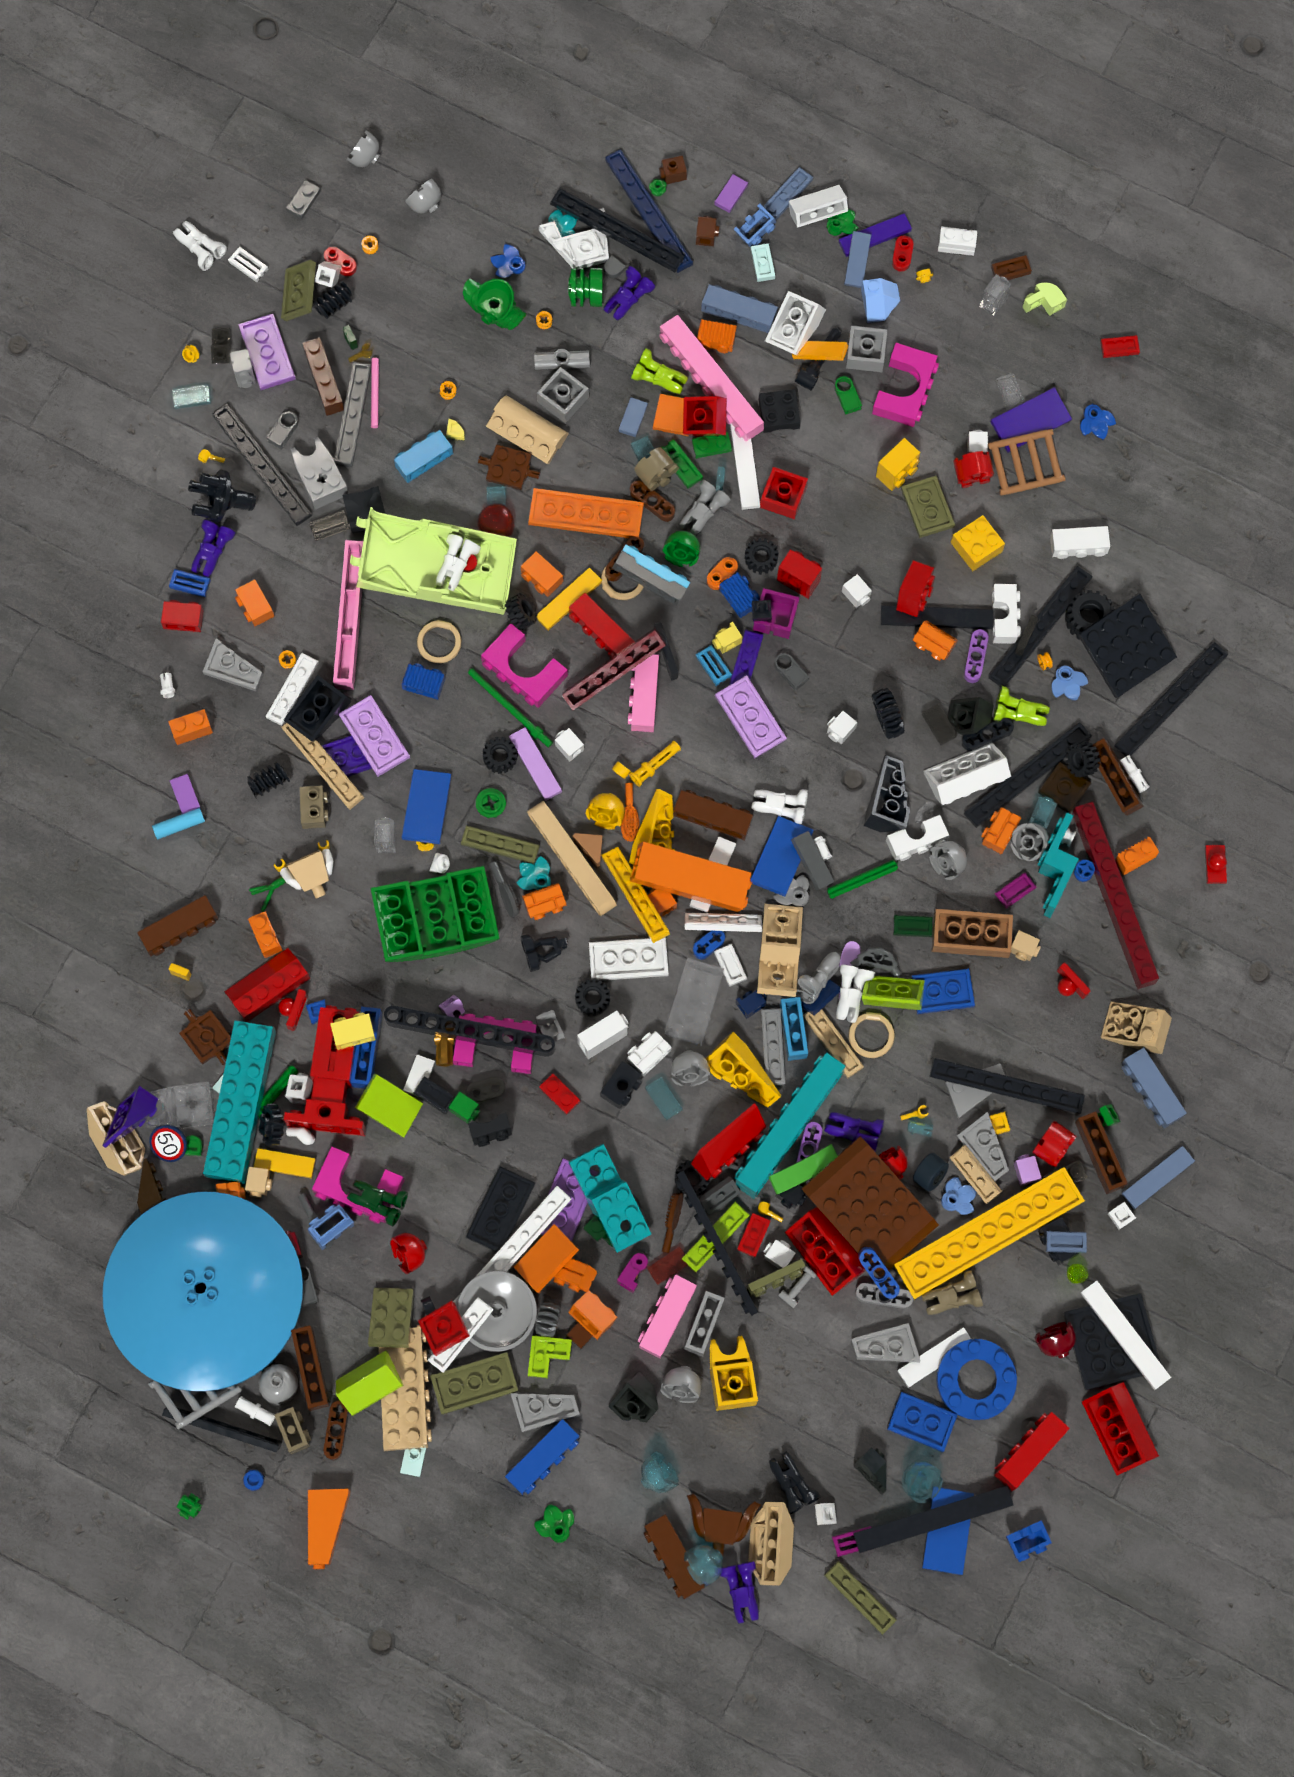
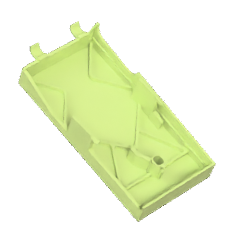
M370 507L367 519H361L357 516L356 525L366 528L361 558L351 555L350 559L351 565L359 567L357 588L504 615L506 611L505 604L509 595L517 539L427 519L410 520L376 512L372 507ZM449 534L462 537L463 544L465 539L481 547L479 553L475 555L477 558L476 569L469 573L462 572L459 584L454 591L448 589L451 580L448 576L442 587L436 585L437 575L443 565L444 556L448 552L449 544L446 540ZM463 544L459 548L455 557L459 558Z

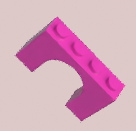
M895 343L889 367L913 375L918 382L919 388L915 393L906 397H899L879 391L872 414L911 427L915 426L916 421L920 422L923 411H920L921 405L925 406L928 395H926L927 389L931 390L934 379H931L933 373H937L939 363H936L938 356Z
M510 624L481 655L482 665L488 671H494L496 677L504 683L506 681L511 685L510 688L516 694H522L529 705H535L539 708L566 679L568 670L553 658L536 676L524 678L513 673L509 667L510 658L526 640L525 634Z
M474 1014L459 1015L460 1019L537 1033V1025L533 1024L532 1021L523 1020L522 1023L514 1022L510 1018L495 1020L492 1016L477 1018ZM469 1027L465 1030L464 1033L467 1035H472L475 1032V1029ZM507 1035V1036L511 1039V1041H512V1040H513V1036ZM524 1039L522 1041L524 1046H530L533 1043L531 1039ZM456 1040L453 1064L473 1067L477 1043ZM513 1051L511 1071L531 1074L533 1054Z
M331 1146L312 1188V1191L316 1193L315 1197L326 1201V1198L334 1201L333 1205L335 1206L340 1205L342 1208L344 1206L351 1208V1212L358 1216L365 1214L374 1223L380 1224V1221L386 1223L384 1216L377 1212L373 1213L370 1209L356 1205L347 1199L348 1195L342 1190L341 1180L351 1156L349 1153ZM385 1169L377 1188L397 1194L405 1181L404 1177ZM383 1201L382 1205L390 1208L393 1207V1205L385 1201Z

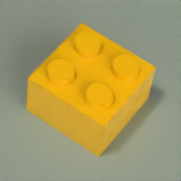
M903 438L879 461L876 477L891 491L896 487L900 488L905 482V478L908 475L912 476L918 470L917 465L920 462V451Z
M983 515L953 534L951 540L953 547L972 571L1002 553L1005 546L1004 541Z

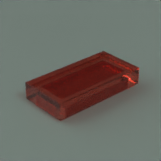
M680 1247L647 1268L657 1286L688 1266L682 1260L685 1254Z

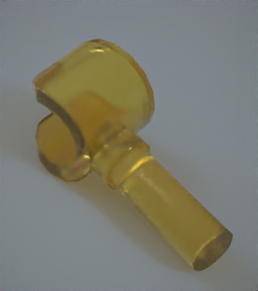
M364 344L361 352L348 358L349 362L351 363L360 357L370 358L373 350L365 351L370 348V344Z

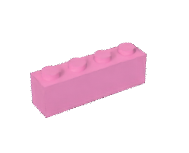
M653 654L632 669V671H635V677H631L630 689H634V693L629 697V706L632 707V713H628V724H631V731L654 732L659 655Z
M675 1275L673 1279L669 1278L665 1286L667 1292L665 1296H660L656 1304L659 1307L656 1314L651 1313L647 1321L649 1327L646 1332L642 1331L638 1339L640 1349L661 1359L697 1285L678 1275Z

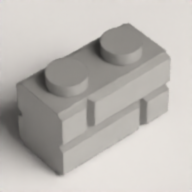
M248 350L231 352L230 357L238 387L249 388L255 385L256 380Z

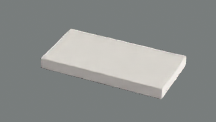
M666 937L655 943L650 938L589 942L591 981L592 979L603 981L668 976Z

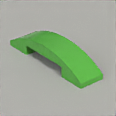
M829 1144L801 1161L768 1176L776 1195L818 1174L837 1157L833 1145Z

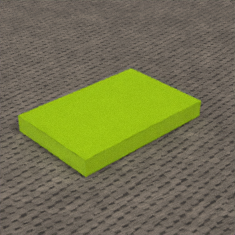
M374 1074L355 1108L397 1135L405 1137L423 1103L379 1075Z

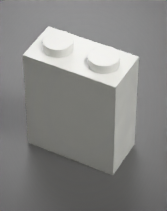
M615 1011L577 1035L578 1045L587 1059L627 1036V1029L629 1028L627 1024L629 1023L626 1017Z

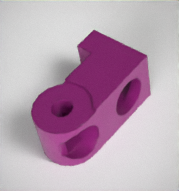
M642 1253L635 1254L617 1279V1284L634 1293L638 1287L635 1280L640 1273L647 1269V1257Z

